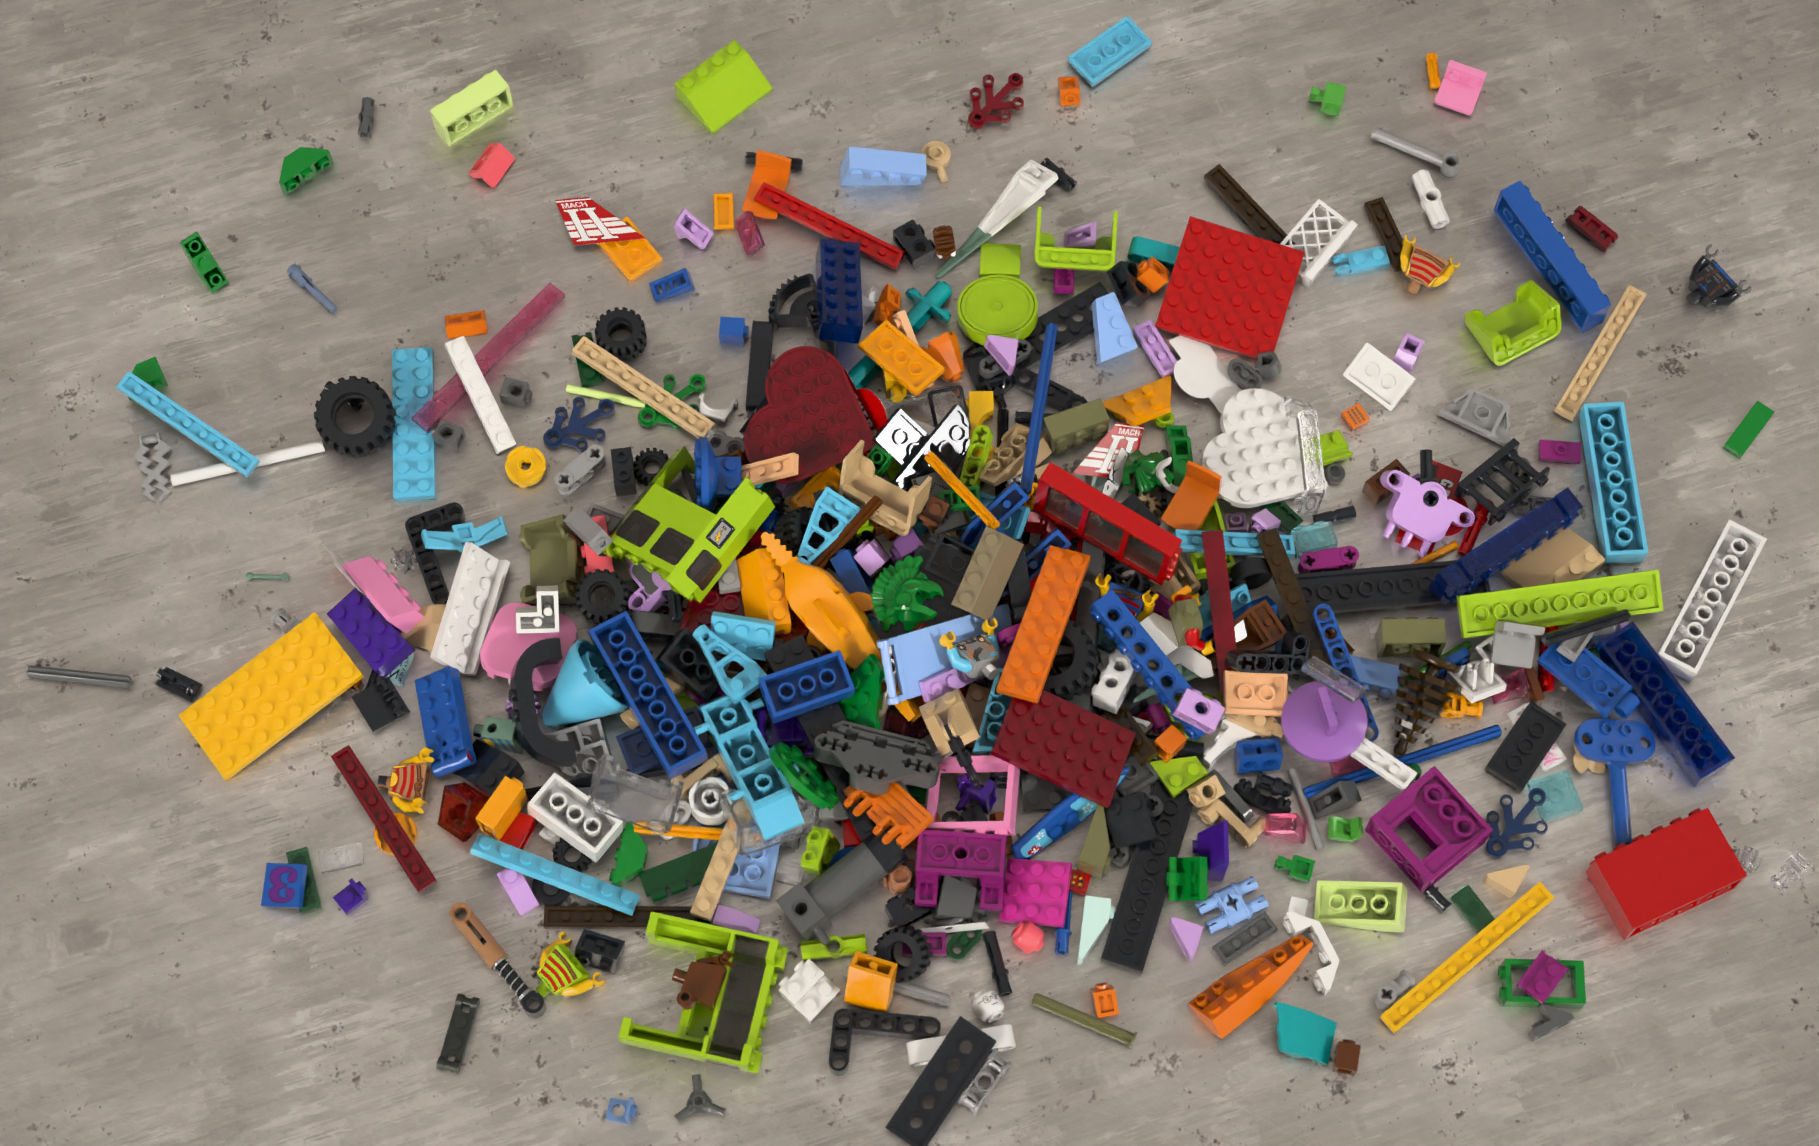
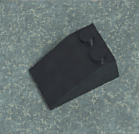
M687 628L677 631L655 659L659 669L668 677L706 701L709 700L720 686L698 641ZM713 651L711 652L716 661L721 660V658L716 653H714Z
M476 739L472 744L476 763L451 774L489 799L505 776L510 779L514 777L519 780L525 771L517 760L505 752Z

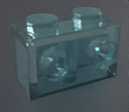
M1318 521L1307 527L1303 525L1297 526L1290 532V535H1293L1294 556L1296 560H1300L1304 553L1337 548L1338 545L1331 521Z

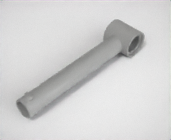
M1376 127L1372 133L1371 138L1375 142L1385 143L1441 167V173L1446 177H1454L1458 173L1461 159L1455 152H1448L1442 155L1382 130V128Z

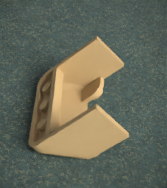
M860 440L843 459L838 494L861 509L874 495L878 496L883 501V504L869 519L901 536H906L913 529L928 501L932 477L928 476L920 486L914 485L908 492L875 475V466L872 460L862 456L864 441Z

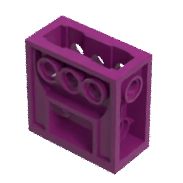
M1434 766L1373 815L1365 831L1423 895L1432 885H1435L1486 843L1493 829ZM1407 823L1433 851L1422 861L1396 834Z

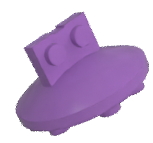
M1313 681L1300 686L1288 697L1282 710L1281 727L1288 744L1301 756L1317 762H1334L1348 757L1359 748L1367 731V714L1359 697L1349 688L1332 681Z

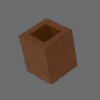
M1348 1039L1339 1041L1336 1045L1332 1072L1354 1076L1358 1068L1361 1045H1357L1355 1041Z

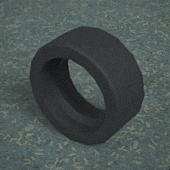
M1262 557L1244 559L1237 562L1230 569L1234 587L1245 583L1248 590L1263 586L1272 577L1266 560Z

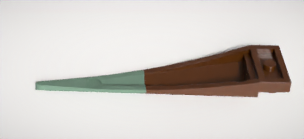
M1266 599L1249 608L1234 620L1237 650L1262 651L1282 640L1285 633H1287ZM1213 637V638L1210 639V640L1213 642L1212 647L1215 649L1214 637ZM1196 650L1198 653L1203 655L1202 651ZM1213 652L1204 656L1211 661L1212 670H1216V653ZM1181 663L1176 666V669L1186 681L1199 677L1181 665ZM1161 679L1163 686L1170 687L1168 680ZM1148 688L1139 696H1137L1134 699L1133 703L1139 702L1157 693L1154 691L1153 688Z

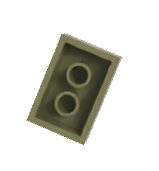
M1101 398L1043 418L1042 433L1047 434L1052 452L1050 455H1061L1067 452L1068 449L1074 447L1081 448L1091 441H1101L1108 433L1110 418Z
M1386 617L1381 619L1375 634L1377 657H1413V648L1439 657L1446 645L1445 619H1439L1438 617H1428L1426 619H1418L1417 617H1407L1405 619Z

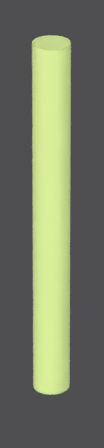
M567 384L566 392L598 399H610L613 402L646 408V403L637 398Z

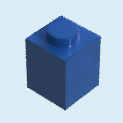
M720 317V344L744 345V339L749 336V326H745V318Z

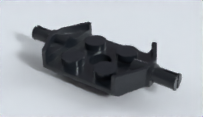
M974 342L963 352V359L966 361L976 391H993V399H996L999 409H1002V407L1005 409L1007 404L1003 396L1015 385L1014 375L1012 373L1009 376L1003 371L992 378L982 377L978 371L979 364L982 359L991 354L984 345Z

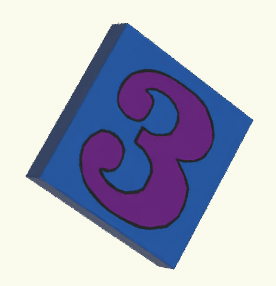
M267 863L261 906L302 909L308 865Z

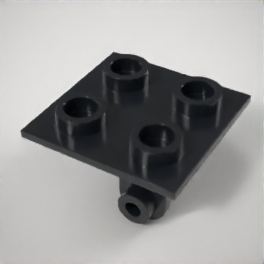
M382 676L376 680L377 683L351 696L372 732L410 712L389 677L384 679Z

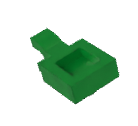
M1295 854L1292 860L1278 856V859L1275 860L1274 868L1289 870L1288 877L1309 883L1315 861Z

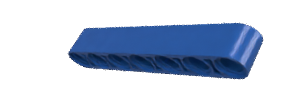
M1320 604L1316 606L1312 613L1315 626L1338 683L1347 688L1357 689L1358 697L1366 710L1367 727L1371 728L1374 732L1373 737L1368 740L1373 742L1379 735L1378 727L1333 610L1327 604ZM1325 609L1328 612V618L1324 620L1318 618L1317 610ZM1330 628L1335 631L1336 636L1334 639L1326 638L1324 634L1326 629ZM1333 649H1341L1343 657L1335 659L1332 655ZM1342 668L1350 670L1351 676L1349 679H1343L1340 676Z

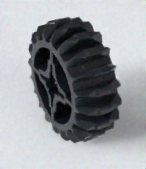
M1115 560V565L1108 564L1109 571L1104 570L1106 576L1107 574L1111 576L1109 585L1111 582H1117L1136 590L1139 585L1138 590L1144 593L1155 585L1154 582L1150 581L1151 579L1119 560ZM1125 571H1135L1134 574H1130L1128 576L1122 575V573Z

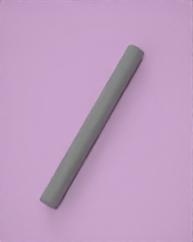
M1292 768L1287 771L1316 849H1322L1325 847L1303 792L1296 769Z

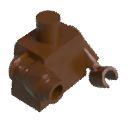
M725 951L721 955H713L698 959L696 962H691L688 971L675 968L672 981L683 984L681 992L677 995L678 1004L683 1009L689 1010L698 1003L714 1011L727 974V968L724 965L733 967L734 963L730 962L729 959L736 955Z

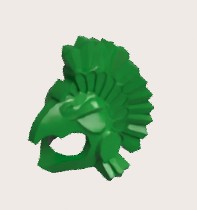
M908 555L904 558V561H897L895 567L889 565L888 568H883V573H880L879 578L876 579L875 584L872 586L871 603L877 619L880 620L885 632H889L891 625L896 624L898 620L903 622L904 631H911L918 623L931 620L937 615V612L923 606L922 603L925 599H933L936 595L943 597V590L937 583L928 580L925 574L919 573V568L923 562L920 555L915 558Z

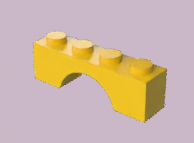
M969 391V397L965 399L971 425L970 440L977 426L993 418V391ZM994 446L990 447L987 462L992 460L994 456ZM976 450L973 456L977 457L981 455L983 450ZM978 467L971 468L970 474L976 473Z

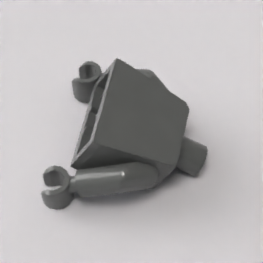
M941 875L937 907L933 915L935 922L925 919L924 923L931 924L930 928L960 925L968 922L972 917V913L984 915L985 910H980V901L975 900L977 889L973 887V884L967 877Z

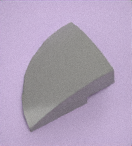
M601 717L544 734L547 738L554 741L574 740L576 762L571 767H560L561 771L574 778H584L615 772Z

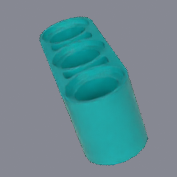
M1137 236L1132 238L1127 258L1140 264L1143 260H1148L1153 256L1172 272L1180 247Z

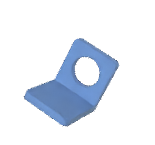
M629 1097V1101L611 1098L606 1120L630 1125L632 1118L636 1117L638 1105H635L634 1098ZM616 1105L624 1106V1115L621 1117L614 1116L612 1113L613 1107Z

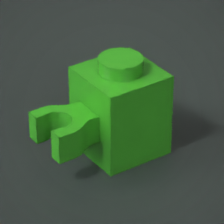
M1327 82L1325 91L1312 86L1309 101L1322 102L1321 112L1339 116L1346 86Z

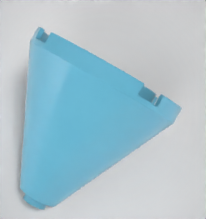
M582 639L581 641L577 640L570 646L541 712V720L547 727H561L625 712L629 709L592 643Z

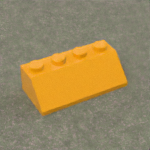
M766 548L756 549L736 560L745 617L776 621L775 635L791 633V618L785 594L783 572H781V566L776 565V559L771 558L772 552H767Z

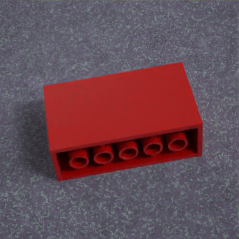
M1700 808L1695 809L1688 814L1689 817L1684 819L1678 817L1669 823L1670 825L1665 828L1662 825L1651 830V834L1647 836L1641 834L1633 838L1632 843L1628 845L1621 843L1613 848V852L1608 854L1602 852L1594 857V861L1589 863L1590 867L1586 873L1623 940L1737 888L1747 877L1708 808L1702 811Z

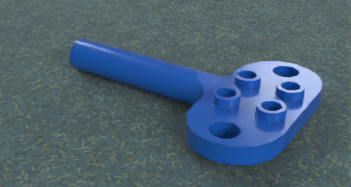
M1588 719L1580 724L1575 731V746L1578 752L1587 760L1603 762L1608 766L1615 846L1621 843L1628 845L1632 843L1626 765L1642 763L1652 756L1656 744L1654 734L1649 727L1638 721ZM1582 735H1586L1589 738V744H1585L1582 741ZM1641 738H1644L1647 741V748L1641 745Z

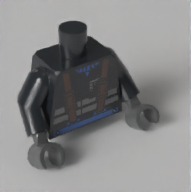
M1712 244L1706 247L1705 256L1702 255L1692 268L1689 277L1691 283L1688 287L1691 293L1686 296V299L1691 305H1695L1700 301L1706 308L1711 306H1729L1740 298L1742 293H1750L1752 287L1749 286L1743 290L1742 287L1748 282L1747 280H1741L1737 285L1714 259L1710 261L1711 257H1715L1719 253L1717 249L1714 254H1709V249L1712 247Z

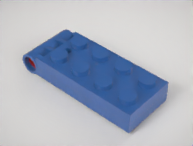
M447 666L414 680L426 748L434 750V752L429 754V757L434 758L431 764L434 776L441 778L475 764L476 756L471 740L459 670Z

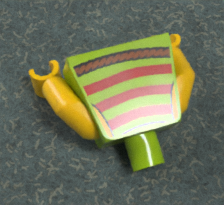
M561 932L559 940L553 941L542 951L537 975L543 982L536 987V991L544 998L550 992L554 995H563L565 997L579 995L592 989L593 985L595 987H602L605 983V980L601 982L595 980L596 977L601 975V972L594 973L592 979H589L591 975L568 949L572 944V937L566 941L562 940L566 937V932Z

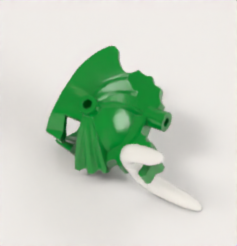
M1137 450L1126 459L1123 468V485L1132 486L1130 478L1132 473L1136 481L1135 488L1128 490L1129 493L1147 492L1155 489L1157 484L1159 486L1163 485L1172 493H1176L1179 488L1172 484V480L1175 478L1173 473L1165 468L1171 466V457L1165 458L1163 453L1158 452L1143 455Z

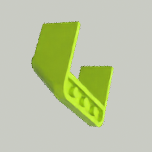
M1038 207L1035 236V262L1038 266L1042 268L1109 271L1113 268L1116 253L1118 211L1113 213L1111 237H1100L1095 243V249L1055 247V239L1051 234L1040 233L1042 207Z

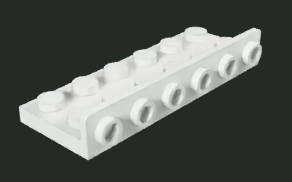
M472 542L465 543L430 658L445 667L451 666L458 669L460 676H475L477 674L481 661V647L491 627L510 561L498 560Z

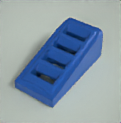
M686 268L649 283L656 302L695 290L691 275ZM675 281H677V284H678V287H676V288H675V285H674V283H673V282H675ZM669 283L671 290L668 291L665 284ZM658 286H661V287H662V290H663V293H662V294H660V292H659V290H658Z

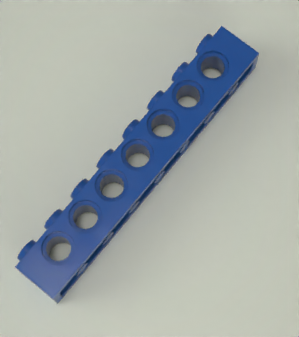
M1110 590L1089 608L1091 617L1096 622H1100L1104 627L1103 630L1107 637L1117 643L1119 652L1129 658L1132 668L1142 674L1145 684L1150 689H1154L1158 694V700L1163 705H1167L1171 710L1170 714L1173 719L1183 725L1186 735L1195 741L1199 740L1206 734L1205 732L1172 715L1178 704L1174 697H1181L1187 688H1193L1117 594ZM1108 613H1113V614H1115L1116 617H1117V620H1116V621L1110 620V619L1108 618V615H1107V614H1108ZM1121 630H1127L1130 633V637H1124L1121 634ZM1134 646H1140L1144 653L1138 654ZM1148 663H1154L1157 670L1149 669ZM1161 679L1168 680L1170 687L1163 686ZM1195 706V710L1199 714H1204V709L1201 706Z

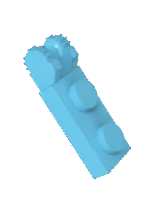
M1385 246L1343 253L1331 258L1333 264L1347 262V264L1338 266L1335 269L1337 275L1354 274L1389 267L1390 265Z

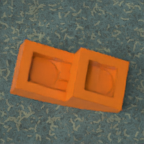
M889 284L883 288L875 309L873 322L878 326L885 320L892 324L894 312L900 310L901 293Z

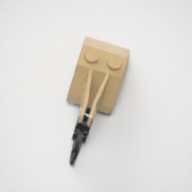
M957 688L933 701L927 702L920 706L919 709L941 756L951 751L953 753L957 751L956 759L960 767L965 768L975 788L979 789L981 785L972 765L973 760L968 750L964 752L963 748H965L964 745L979 739L980 735L966 700Z

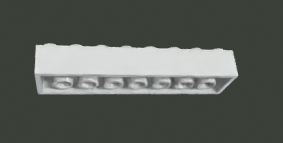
M1731 520L1727 522L1653 661L1654 664L1692 682L1767 538Z

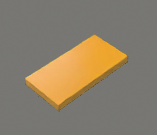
M885 320L858 344L859 350L916 397L945 372V368L888 320Z

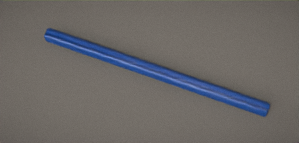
M1053 323L1046 325L1020 488L1027 495L1032 492L1058 326Z
M1496 724L1395 758L1406 766L1417 764L1500 737L1502 731L1500 726ZM1365 767L1303 788L1305 797L1309 799L1339 781H1354L1356 784L1380 775Z

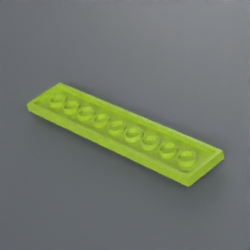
M1659 569L1457 596L1461 638L1494 634L1496 621L1549 627L1576 623L1577 620L1584 622L1623 609H1627L1631 615L1664 611Z

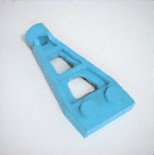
M826 487L815 503L799 552L795 557H798L800 562L807 564L813 562L838 538L845 526L856 516L861 508L834 490ZM825 512L839 521L838 526L831 532H825L819 528L820 517ZM813 532L825 538V541L817 549L808 545Z
M701 625L694 631L693 637L698 641L721 689L734 704H737L759 688V678L767 674L754 660L713 634L706 625ZM717 647H721L728 653L720 661H716L711 654ZM731 661H735L742 665L744 670L730 679L723 668Z

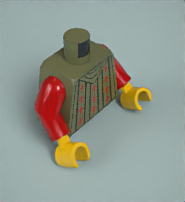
M1199 593L1194 595L1179 594L1175 596L1174 604L1168 610L1178 647L1188 645L1202 651L1204 656L1215 652L1211 640L1207 642L1200 640L1203 621L1198 607L1202 605L1198 599L1200 597Z

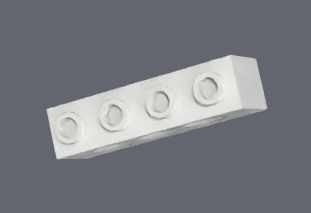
M1126 631L1124 637H1130V633ZM1134 646L1138 654L1144 653L1140 646ZM1118 649L1116 652L1111 653L1108 660L1109 665L1107 668L1102 669L1098 685L1095 684L1091 691L1094 706L1115 714L1118 712L1138 674L1132 668L1129 658L1126 655H1122Z

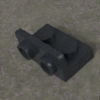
M584 929L575 947V957L582 965L615 973L618 960L625 947V941Z

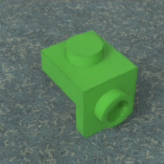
M1332 816L1328 818V839L1351 843L1362 838L1363 826L1361 817L1346 819Z

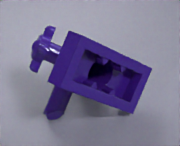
M967 773L957 776L955 779L958 782L957 788L961 794L955 809L957 811L965 809L970 798L979 801L984 813L989 815L999 798L996 782L988 779L985 785L980 784L981 787L976 789Z

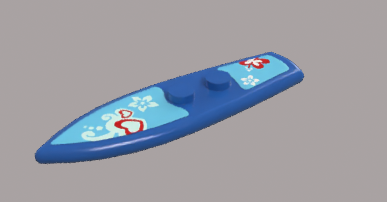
M1127 766L1123 767L1115 791L1129 772ZM1071 793L1011 845L1013 856L1016 859L1029 860L1092 815L1098 804L1075 793Z

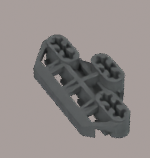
M844 720L833 724L832 732L828 731L827 734H819L814 740V758L822 763L844 767L850 774V785L861 791L883 795L889 791L890 783L896 781L930 789L937 784L940 768L931 757L932 749L924 740Z

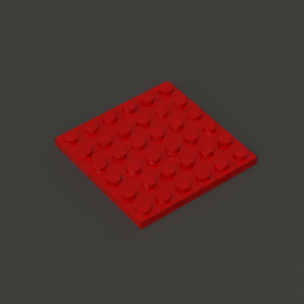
M1190 216L1155 327L1258 360V354L1274 352L1305 252Z

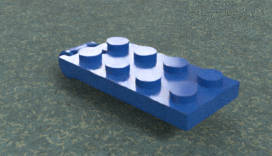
M1559 642L1550 645L1538 658L1537 662L1605 719L1609 716L1612 709L1619 717L1626 719L1640 704L1638 697L1630 693L1633 689L1632 686L1587 648H1584L1575 662H1572L1556 651L1562 643Z

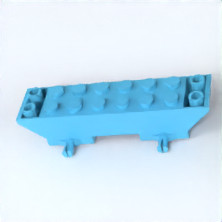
M724 694L697 706L703 724L693 728L697 735L708 731L738 790L728 793L730 801L733 802L741 797L743 798L760 833L766 841L804 824V819L793 795L792 788L781 770H777L769 756V748L753 717V710L764 706L761 698L750 703L743 698L737 704H734ZM795 763L793 766L799 772V769Z

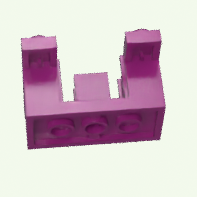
M926 829L918 835L915 906L937 907L938 883L941 882V875L980 878L981 884L980 910L1002 912L1007 836Z

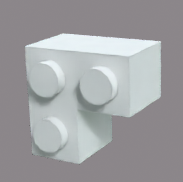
M558 585L537 586V607H516L517 634L559 632Z

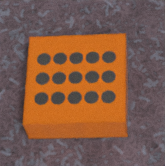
M1359 403L1343 411L1341 414L1352 431L1370 421V418Z

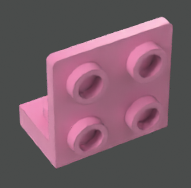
M1450 60L1434 103L1471 116L1487 72Z

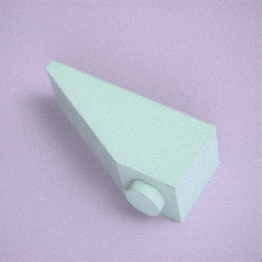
M1085 895L1077 964L1083 963L1108 926L1109 919H1113L1115 906H1111L1110 898Z

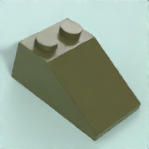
M1098 804L1078 860L1077 871L1091 874L1092 878L1101 880L1102 875H1107L1112 856H1109L1110 845L1104 807Z

